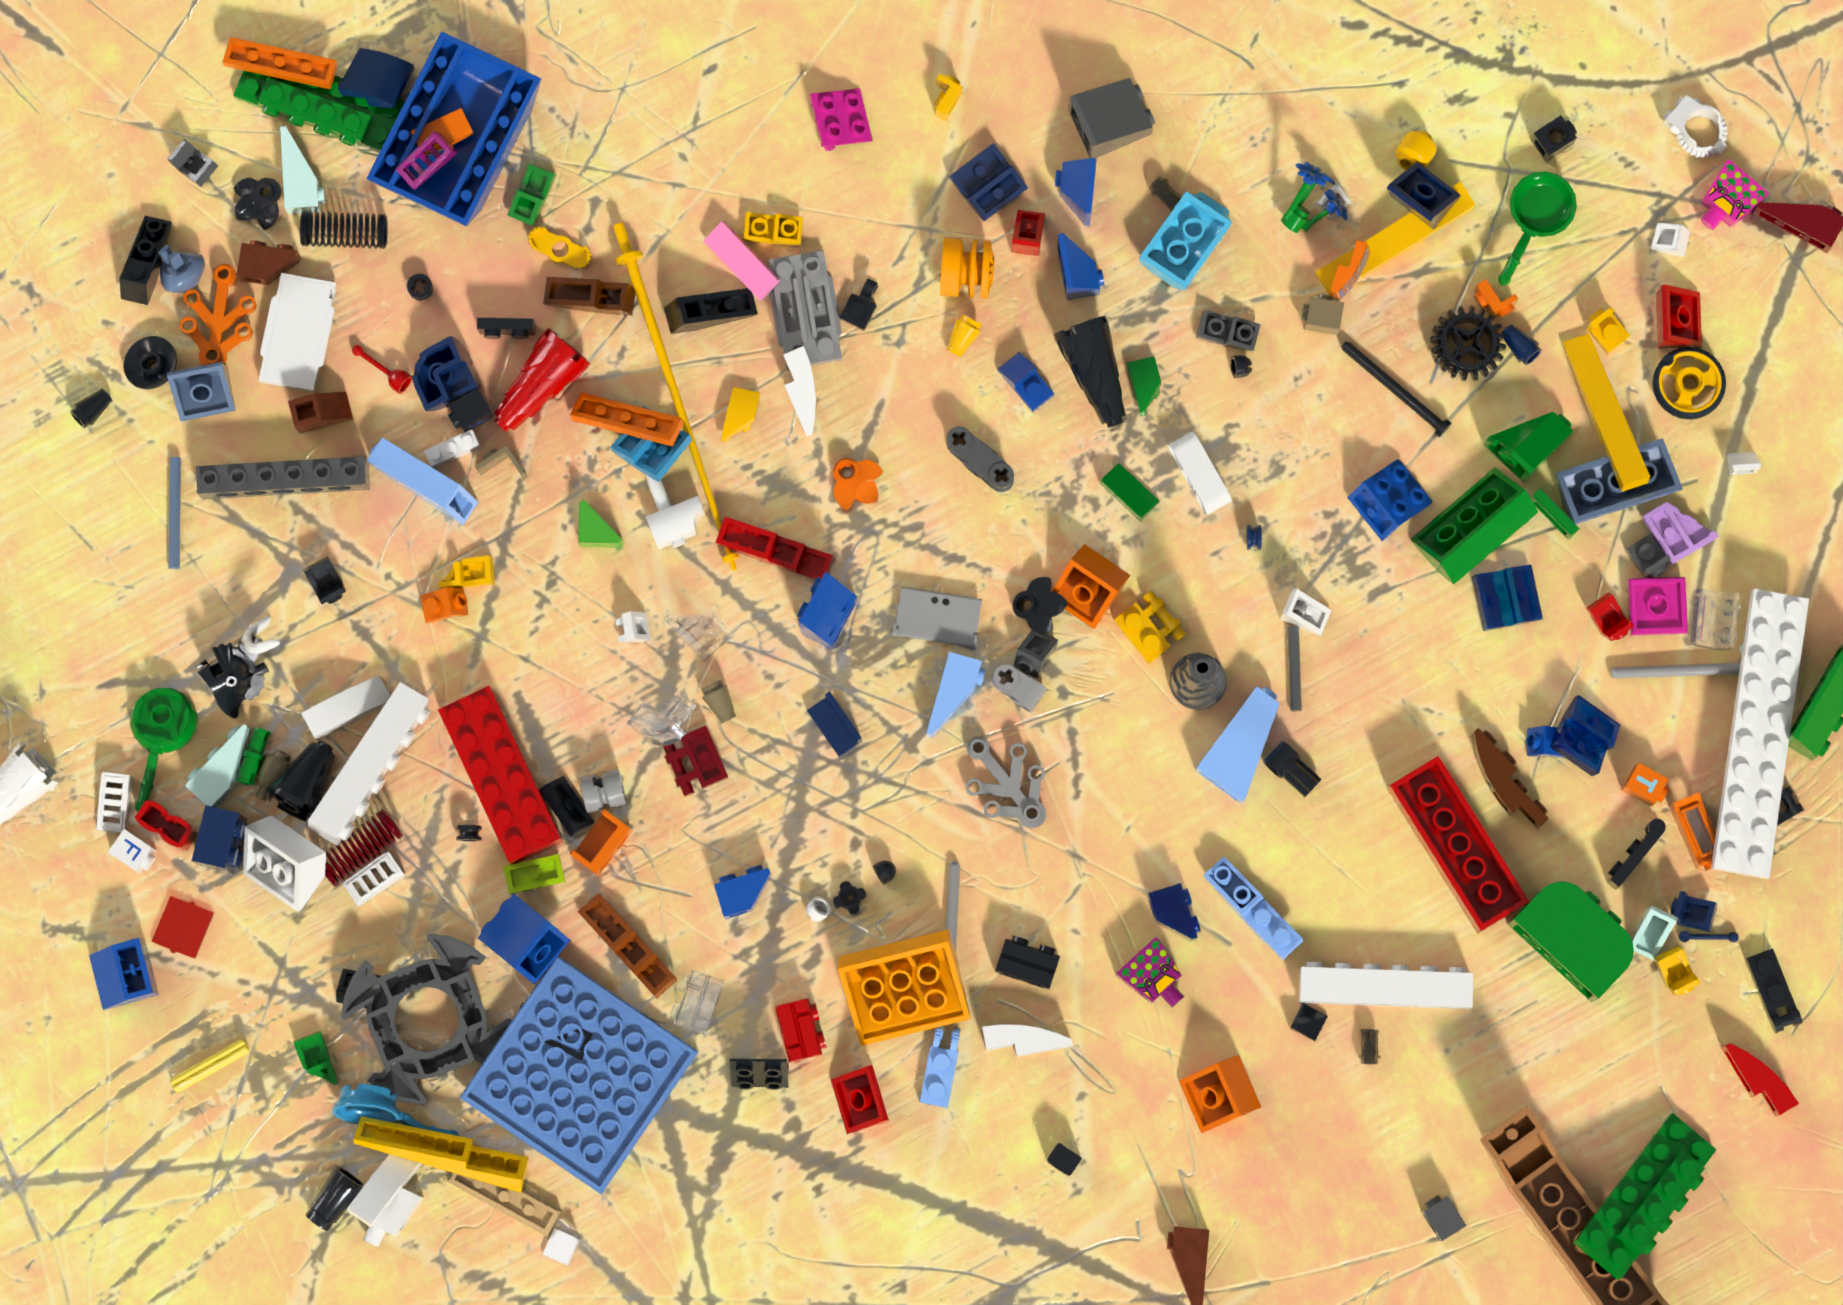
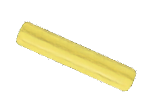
M243 1039L234 1042L171 1078L170 1083L176 1092H181L248 1054L249 1047Z

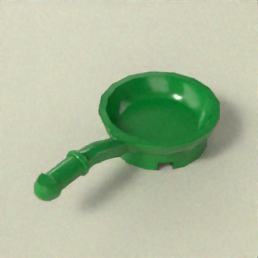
M1547 171L1535 172L1522 178L1514 187L1510 199L1511 215L1524 234H1522L1511 256H1508V261L1498 276L1500 285L1505 286L1510 283L1517 266L1521 263L1520 260L1531 236H1554L1564 231L1573 221L1577 209L1576 195L1570 184L1561 176Z
M156 688L146 692L136 701L131 711L130 727L133 736L142 747L150 752L143 781L140 783L141 788L138 799L135 802L137 812L144 802L149 800L151 790L154 788L153 781L157 768L158 754L162 755L163 753H170L181 749L191 740L197 728V712L193 702L184 693L173 688Z

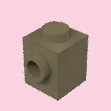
M1322 294L1311 297L1309 305L1303 304L1301 321H1306L1304 330L1338 335L1344 302L1333 301V297Z

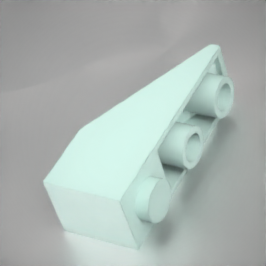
M245 724L241 727L236 726L226 737L228 741L221 748L219 746L214 748L207 756L209 761L202 768H195L187 777L189 782L185 786L207 806L218 808L234 791L236 778L243 760L242 753L243 750H246L251 729Z

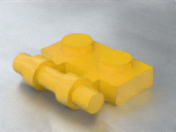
M1152 591L1143 596L1149 605L1144 611L1137 603H1134L1114 619L1116 625L1148 665L1171 648V645L1165 639L1169 634H1172L1177 641L1187 635L1180 627L1181 622L1177 617L1173 618L1164 607L1166 605L1161 598L1158 599ZM1154 614L1165 625L1160 630L1149 619Z

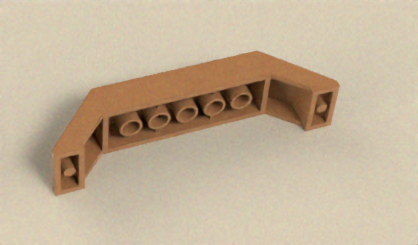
M1528 1106L1522 1108L1480 1139L1509 1192L1592 1305H1669L1636 1260L1624 1276L1617 1280L1573 1243L1598 1208L1557 1154L1543 1126Z

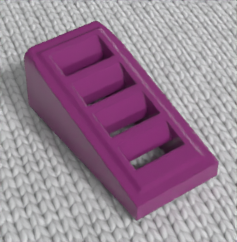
M434 131L395 170L413 190H416L458 151L440 131ZM437 142L445 152L441 154L433 145ZM427 150L436 158L434 162L425 154ZM418 158L427 165L428 168L426 170L416 161ZM410 165L420 174L418 178L407 169Z

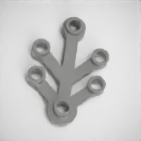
M982 737L972 738L967 745L968 755L974 760H981L1000 785L981 783L978 779H970L966 783V792L973 797L980 794L1010 797L1018 805V807L1000 806L996 801H988L984 805V814L988 818H996L997 816L1019 818L1021 824L1027 828H1037L1042 825L1046 818V809L1039 802L1041 781L1045 776L1044 769L1039 765H1033L1029 768L1028 778L1031 782L1027 799L1020 791L1023 759L1027 755L1026 747L1021 743L1011 746L1010 756L1012 763L1009 777L989 753L990 746L988 741ZM981 743L984 746V750L981 753H976L973 750L974 744ZM1016 747L1023 749L1024 754L1021 757L1014 756L1013 750ZM1032 770H1040L1042 773L1039 779L1032 778ZM977 783L980 789L978 792L973 793L969 790V785ZM992 804L998 808V811L993 815L989 814L986 810ZM1035 809L1038 815L1036 818L1030 819L1027 817V811Z

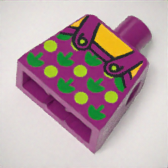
M1157 937L1149 942L1116 973L1118 979L1151 1004L1161 996L1173 1008L1185 997L1174 985L1182 975Z

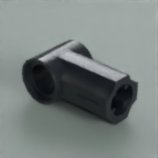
M1281 741L1263 760V763L1276 776L1281 779L1284 778L1305 798L1322 779L1300 760V755L1289 744Z

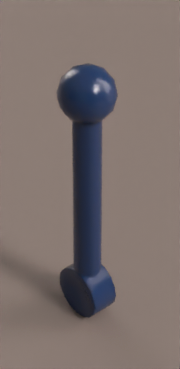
M1682 931L1678 936L1679 940L1684 943L1689 940H1729L1735 943L1739 939L1738 933L1734 931L1729 934H1690L1687 931Z

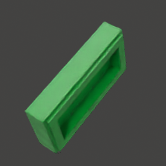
M1538 489L1532 495L1531 500L1535 507L1567 539L1570 540L1580 528L1541 489Z

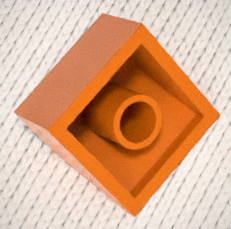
M1083 544L1068 563L1052 592L1062 595L1067 600L1066 611L1095 629L1131 575L1086 544Z
M1239 1055L1220 1061L1179 1080L1201 1133L1261 1108V1104Z

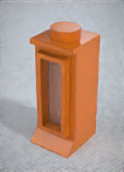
M1700 792L1672 803L1669 808L1695 868L1704 866L1705 871L1711 869L1716 832L1703 805Z

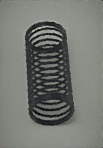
M303 211L301 213L300 243L302 246L308 247L311 244L314 247L317 244L321 247L323 244L325 247L328 245L334 247L336 245L339 248L342 244L344 248L347 245L350 248L353 246L358 248L360 245L363 249L366 245L369 249L372 246L375 249L378 247L380 249L386 248L388 222L385 213L378 214V240L376 245L374 239L376 218L374 213L371 216L372 239L370 246L368 241V213L365 215L364 245L362 243V213L359 214L358 244L356 243L357 215L355 212L353 213L352 244H350L351 217L350 213H347L345 245L343 241V212L340 214L339 245L337 242V212L334 213L333 244L331 243V212L327 216L328 239L326 244L324 239L326 226L325 212L323 211L321 214L320 244L318 241L319 212L315 213L314 244L312 242L313 213L312 211L309 213L308 211Z

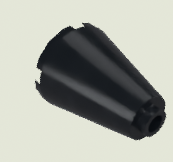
M318 741V743L311 742L267 788L265 792L266 798L270 802L272 798H275L279 802L277 808L292 817L305 821L307 817L310 818L322 800L335 760V755L332 752L333 748L323 741Z

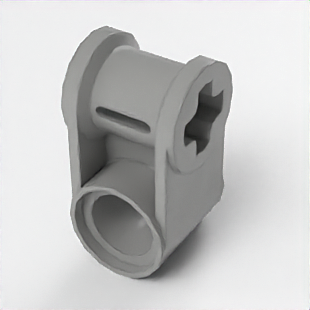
M1009 664L999 666L992 677L993 685L997 690L1030 713L1033 712L1047 691V688ZM1006 672H1009L1011 674L1010 680L1013 682L1001 684V677L998 674L1004 675Z

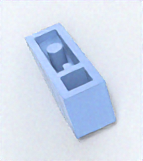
M949 652L927 729V737L933 738L975 692L976 685L982 686L986 669L981 668V660Z

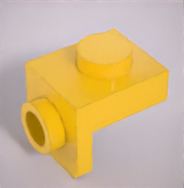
M1680 946L1654 958L1665 986L1675 996L1689 993L1695 986L1700 984L1698 977L1692 972L1684 950Z

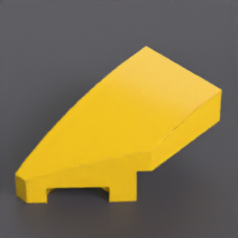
M733 387L722 431V442L730 440V436L742 430L743 432L750 430L751 423L755 420L761 392Z
M487 555L465 558L460 562L456 560L452 565L453 569L444 580L438 583V588L494 585L493 557Z

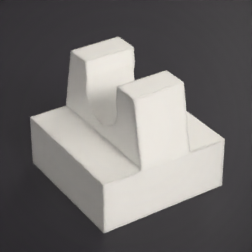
M630 611L621 614L622 617L615 620L616 626L624 627L625 634L618 636L619 642H645L651 640L647 612Z

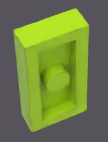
M559 854L503 866L510 895L566 882Z

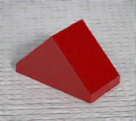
M1017 211L1012 238V253L1039 256L1045 213Z

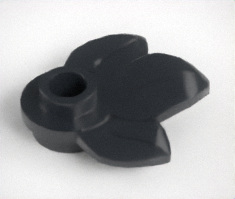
M245 178L239 181L234 187V191L241 197L235 206V218L242 221L257 218L263 230L269 229L279 216L277 204L281 197L279 183L272 178H262L259 181L253 178ZM266 186L270 189V194L267 197L263 194V189Z
M1039 577L1032 580L1027 590L1017 594L1013 600L1012 607L1014 613L1018 617L1026 619L1028 626L1036 632H1052V617L1062 613L1068 605L1067 600L1062 595L1050 591L1052 584L1050 577ZM1030 601V609L1024 610L1025 602Z

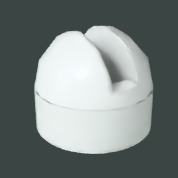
M814 897L806 907V914L814 922L824 920L831 913L829 903L822 897Z

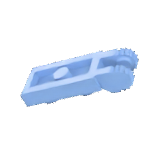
M943 1026L936 1027L933 1046H930L920 1103L948 1108L959 1052L957 1051L960 1028L954 1027L951 1035V1048L949 1050L939 1048L944 1029Z

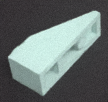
M281 126L285 210L288 214H301L303 211H308V213L310 211L312 213L322 212L321 204L326 203L325 187H320L317 178L287 127Z

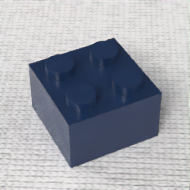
M205 805L191 861L202 867L234 874L235 868H239L242 861L243 852L239 850L241 842L244 840L245 826L249 825L246 823L247 818L237 812Z

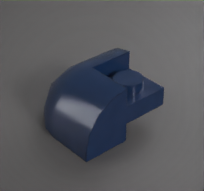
M449 336L419 354L420 357L415 365L412 379L425 411H436L449 407V404L476 388H481L471 366L474 363L469 353L455 337Z

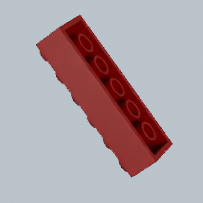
M487 686L438 709L508 862L511 865L520 863L564 842L491 687Z
M1439 756L1389 785L1387 790L1477 934L1530 902Z

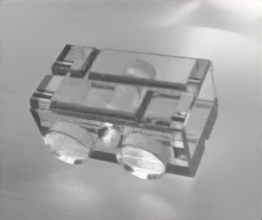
M691 970L689 975L684 974L679 987V991L683 992L680 1003L674 1002L670 1018L674 1019L673 1025L707 1036L725 983L724 980Z

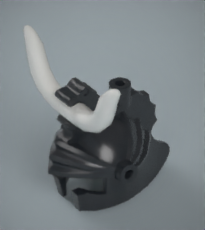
M269 615L251 625L245 631L242 641H239L236 647L232 646V643L227 645L222 643L218 647H212L218 660L217 663L210 666L204 658L196 665V668L199 669L197 671L198 674L210 687L216 704L231 718L235 719L238 717V710L243 700H252L265 687L264 674L268 673L269 669L265 662L255 666L254 661L257 660L256 658L260 656V653L280 644V641L277 639L263 641L256 636L270 623L271 616Z

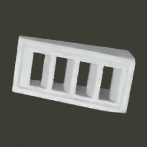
M102 772L96 830L121 833L123 829L126 830L133 782L132 776ZM110 782L123 784L122 789L110 788L109 786ZM108 794L122 795L121 800L108 799ZM107 805L121 807L120 812L107 811L106 808ZM105 817L120 818L119 823L105 822Z
M387 851L342 884L356 905L360 907L406 875L391 852ZM384 863L388 865L393 873L390 877H388L381 866ZM377 869L384 881L379 883L372 871ZM366 875L375 886L372 890L369 889L363 880V877ZM357 881L366 893L362 897L353 885Z

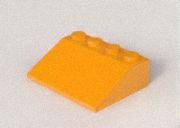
M949 929L839 956L837 969L860 1046L971 1019L958 959Z

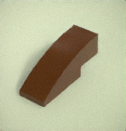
M547 277L543 304L578 311L633 316L636 293L634 287L628 283L601 282L598 279Z

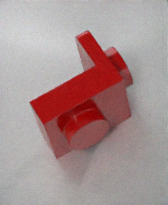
M1609 592L1586 607L1600 634L1610 641L1623 638L1627 635L1628 630L1634 627L1632 621L1625 617L1616 599Z

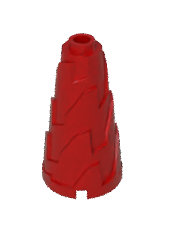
M549 327L533 346V352L520 368L521 372L505 392V398L494 413L497 417L494 422L506 432L509 429L516 430L529 417L532 418L551 398H554L570 382L573 383L591 364L564 339H560L557 336L558 334Z

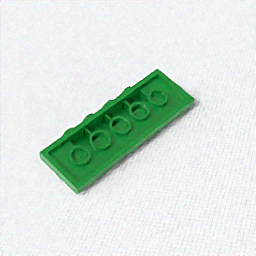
M244 70L233 95L235 99L262 108L261 112L268 116L277 118L278 115L288 118L287 121L295 126L303 127L305 124L313 127V131L319 135L329 137V134L340 137L339 141L346 145L354 147L356 143L378 152L382 149L405 101L398 99L394 108L369 106L366 98L341 96L338 86L343 78L336 75L332 88L326 89Z
M1674 1113L1669 1114L1573 1243L1617 1280L1621 1279L1639 1255L1642 1253L1647 1255L1657 1244L1653 1239L1658 1232L1663 1234L1672 1224L1673 1220L1669 1218L1674 1210L1679 1212L1689 1200L1685 1196L1690 1189L1695 1191L1703 1182L1704 1177L1701 1173L1717 1149Z

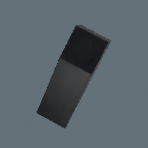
M748 288L677 297L664 307L670 334L696 331L753 317L758 314L753 293Z

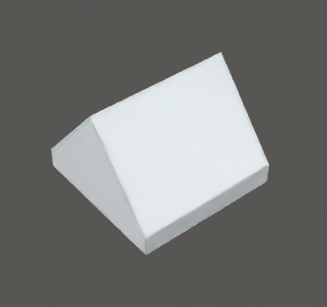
M1335 183L1329 188L1335 193L1336 197L1341 198L1343 206L1346 207L1350 203V200L1339 184ZM1323 194L1313 206L1321 212L1326 208L1325 205L1330 200ZM1336 212L1332 215L1329 213L1325 217L1332 221L1337 214Z

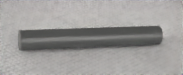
M1289 626L1290 711L1297 712L1302 711L1299 626Z

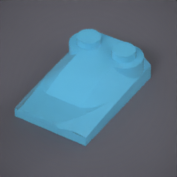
M1186 191L1142 252L1139 261L1151 273L1172 287L1185 291L1232 225V221L1229 219V210L1203 192L1190 194Z

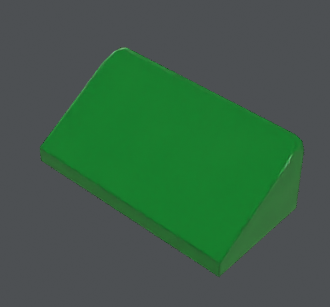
M1120 463L1100 480V485L1140 522L1160 502Z

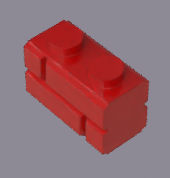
M807 998L775 1006L789 1063L822 1056L821 1049L827 1047L823 1031L817 1032L815 1021L820 1020L816 1003L810 1004Z

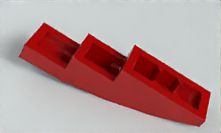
M724 517L715 542L743 555L813 580L817 577L822 578L825 572L829 574L835 558L831 554L781 537L777 533L728 517Z

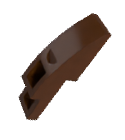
M1478 728L1471 735L1473 749L1482 776L1491 793L1509 816L1519 809L1538 829L1549 819L1545 815L1548 812L1547 809L1538 800L1533 802L1526 795L1528 790L1518 779L1513 781L1510 778L1518 770L1514 766L1517 763L1516 760L1507 751L1501 752L1494 745L1497 741L1487 730L1482 732Z

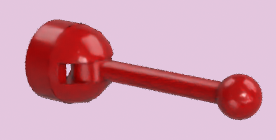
M355 345L352 348V353L355 356H361L389 376V386L395 392L402 394L408 388L412 381V376L401 369L391 372L366 354L360 345Z

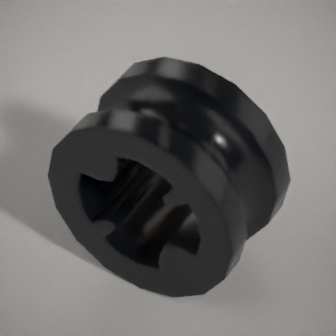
M415 274L409 278L407 290L413 299L423 301L427 300L433 293V285L428 276ZM417 281H421L422 284L424 282L427 283L424 287V293L419 294L418 290L416 293L413 292Z
M456 826V830L459 831V836H456L457 841H482V837L479 836L482 826Z

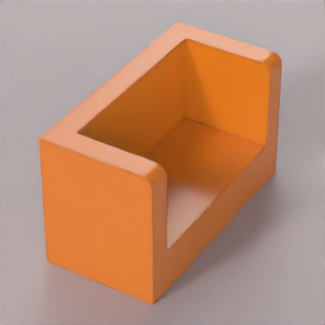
M605 809L601 811L600 814L602 816L577 849L570 852L571 857L598 877L633 832Z

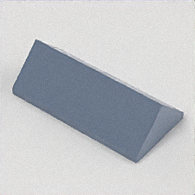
M1663 438L1638 446L1650 475L1649 482L1623 492L1620 490L1608 456L1557 472L1556 479L1563 509L1573 523L1576 525L1681 491L1683 489Z

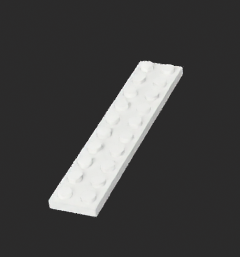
M1760 589L1751 590L1711 869L1764 879L1770 877L1789 744L1788 738L1790 737L1809 604L1808 598Z

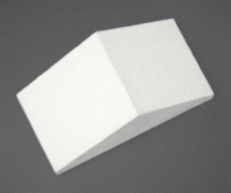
M1293 588L1280 620L1321 636L1332 610L1302 591Z

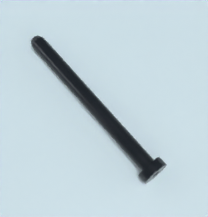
M1348 341L1343 343L1341 346L1342 351L1435 428L1434 434L1437 437L1443 436L1452 425L1448 419L1441 420L1352 343Z

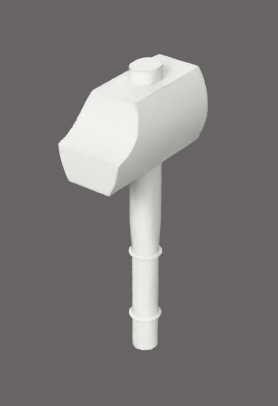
M646 475L648 486L658 509V512L646 516L658 549L669 545L676 548L685 544V539L697 535V523L705 515L699 497L696 496L671 506L662 481L658 482Z

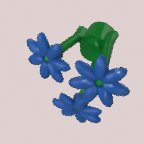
M1308 161L1304 165L1297 163L1295 166L1300 170L1298 175L1304 177V183L1289 209L1281 218L1282 223L1291 231L1298 233L1301 228L1307 232L1313 224L1329 213L1332 215L1336 212L1338 217L1342 216L1346 221L1348 219L1347 208L1341 204V198L1336 197L1331 189L1324 192L1330 200L1325 205L1326 208L1311 219H1308L1310 213L1302 205L1315 185L1325 186V181L1334 185L1335 181L1332 177L1323 173L1321 167H1315Z

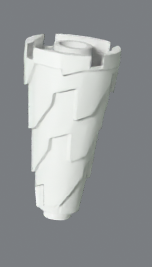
M19 742L10 750L12 751L0 767V825L12 818L27 805L35 802L47 791H52L60 783V777L51 778L56 771L34 748H31L28 752L23 750L27 745L24 742Z

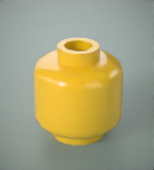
M1410 131L1403 137L1396 148L1395 156L1398 160V165L1405 171L1416 162L1427 168L1436 154L1437 147L1429 133L1425 131Z

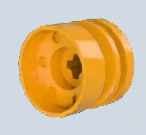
M944 237L940 296L959 297L962 285H968L969 298H974L975 286H981V299H988V293L993 284L995 256L991 246L992 240H984V251L977 252L978 239H973L969 252L964 251L962 238Z

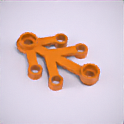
M220 264L213 271V278L217 283L213 315L203 304L198 291L190 289L183 296L187 306L193 308L211 330L208 342L199 332L198 324L194 318L184 317L180 321V329L183 333L189 335L200 348L199 361L202 366L223 362L225 365L227 353L242 341H248L253 336V330L250 325L240 323L235 328V334L221 343L222 333L246 314L253 313L257 308L254 298L247 295L239 300V305L225 315L228 288L233 286L237 280L235 270L228 264ZM223 270L229 272L228 277L225 279L219 278V274ZM190 295H197V300L194 303L188 302ZM247 300L253 303L250 309L243 308V304ZM186 322H193L194 325L191 330L184 329ZM242 328L249 329V333L246 336L239 335ZM210 352H217L215 360H208Z

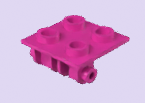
M860 88L810 94L811 107H813L815 123H817V131H819L821 139L820 144L821 147L825 148V151H832L838 145L873 141Z

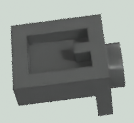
M1648 534L1626 549V553L1644 578L1651 574L1656 578L1669 569L1666 564L1671 560L1670 556H1665L1651 534Z
M1031 630L1017 649L1014 666L1022 672L1038 678L1041 675L1044 663L1056 649L1058 639L1046 633Z

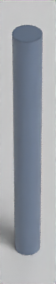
M170 457L168 569L172 570L180 569V457Z

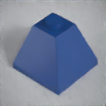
M1096 158L1066 161L1062 164V170H1056L1055 187H1060L1059 196L1084 226H1090Z
M1064 233L1058 234L1057 250L1066 299L1073 300L1100 295V286H1105L1102 269L1097 270L1096 262Z

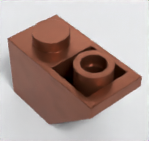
M251 240L250 244L241 243L236 276L240 282L269 285L279 278L281 273L287 272L298 264L301 256L297 250H294L293 246L278 244L276 248L268 247L265 242Z
M347 392L315 393L288 401L294 427L299 434L353 419Z

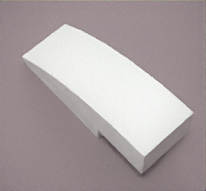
M801 346L783 354L794 378V381L784 386L808 437L813 433L816 396L811 364L805 347Z
M376 676L326 699L301 714L314 738L319 740L384 706L390 698V694L381 677Z
M1007 1024L982 1027L986 1051L1015 1046L1016 1057L1073 1047L1072 1039L1038 1027Z

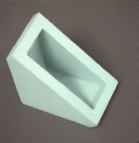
M1652 905L1648 907L1632 938L1634 951L1654 960L1678 918Z

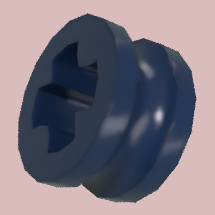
M1247 525V550H1251L1252 547L1261 550V525H1257L1255 528Z

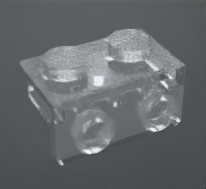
M1703 588L1696 589L1690 645L1718 651L1734 648L1737 639V618L1740 611L1739 593H1722Z

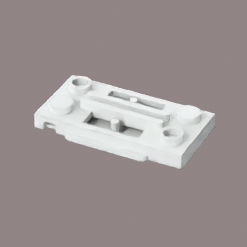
M281 273L277 295L271 299L260 355L263 357L258 380L260 383L315 393L319 370L324 365L335 312L333 308L337 289L335 282Z

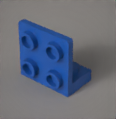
M1399 459L1362 482L1347 497L1381 541L1388 538L1407 520L1432 504L1430 497Z

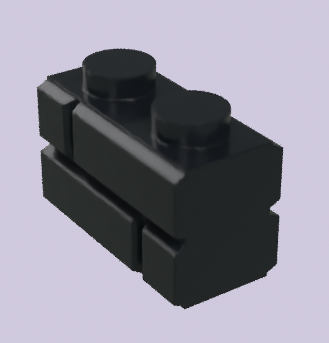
M1013 936L1012 940L1005 939L995 973L1050 990L1060 956L1055 955L1056 949L1041 944L1039 949L1028 946L1029 940L1018 936Z

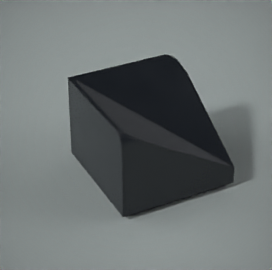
M1058 1143L1046 1161L1069 1177L1080 1163L1082 1157L1061 1143Z

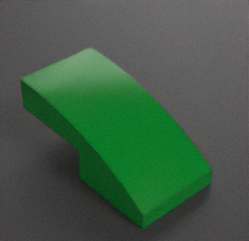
M529 164L520 189H517L507 216L534 226L557 174Z

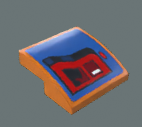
M1356 240L1349 267L1337 266L1330 291L1334 299H1342L1359 279L1370 254L1368 243Z

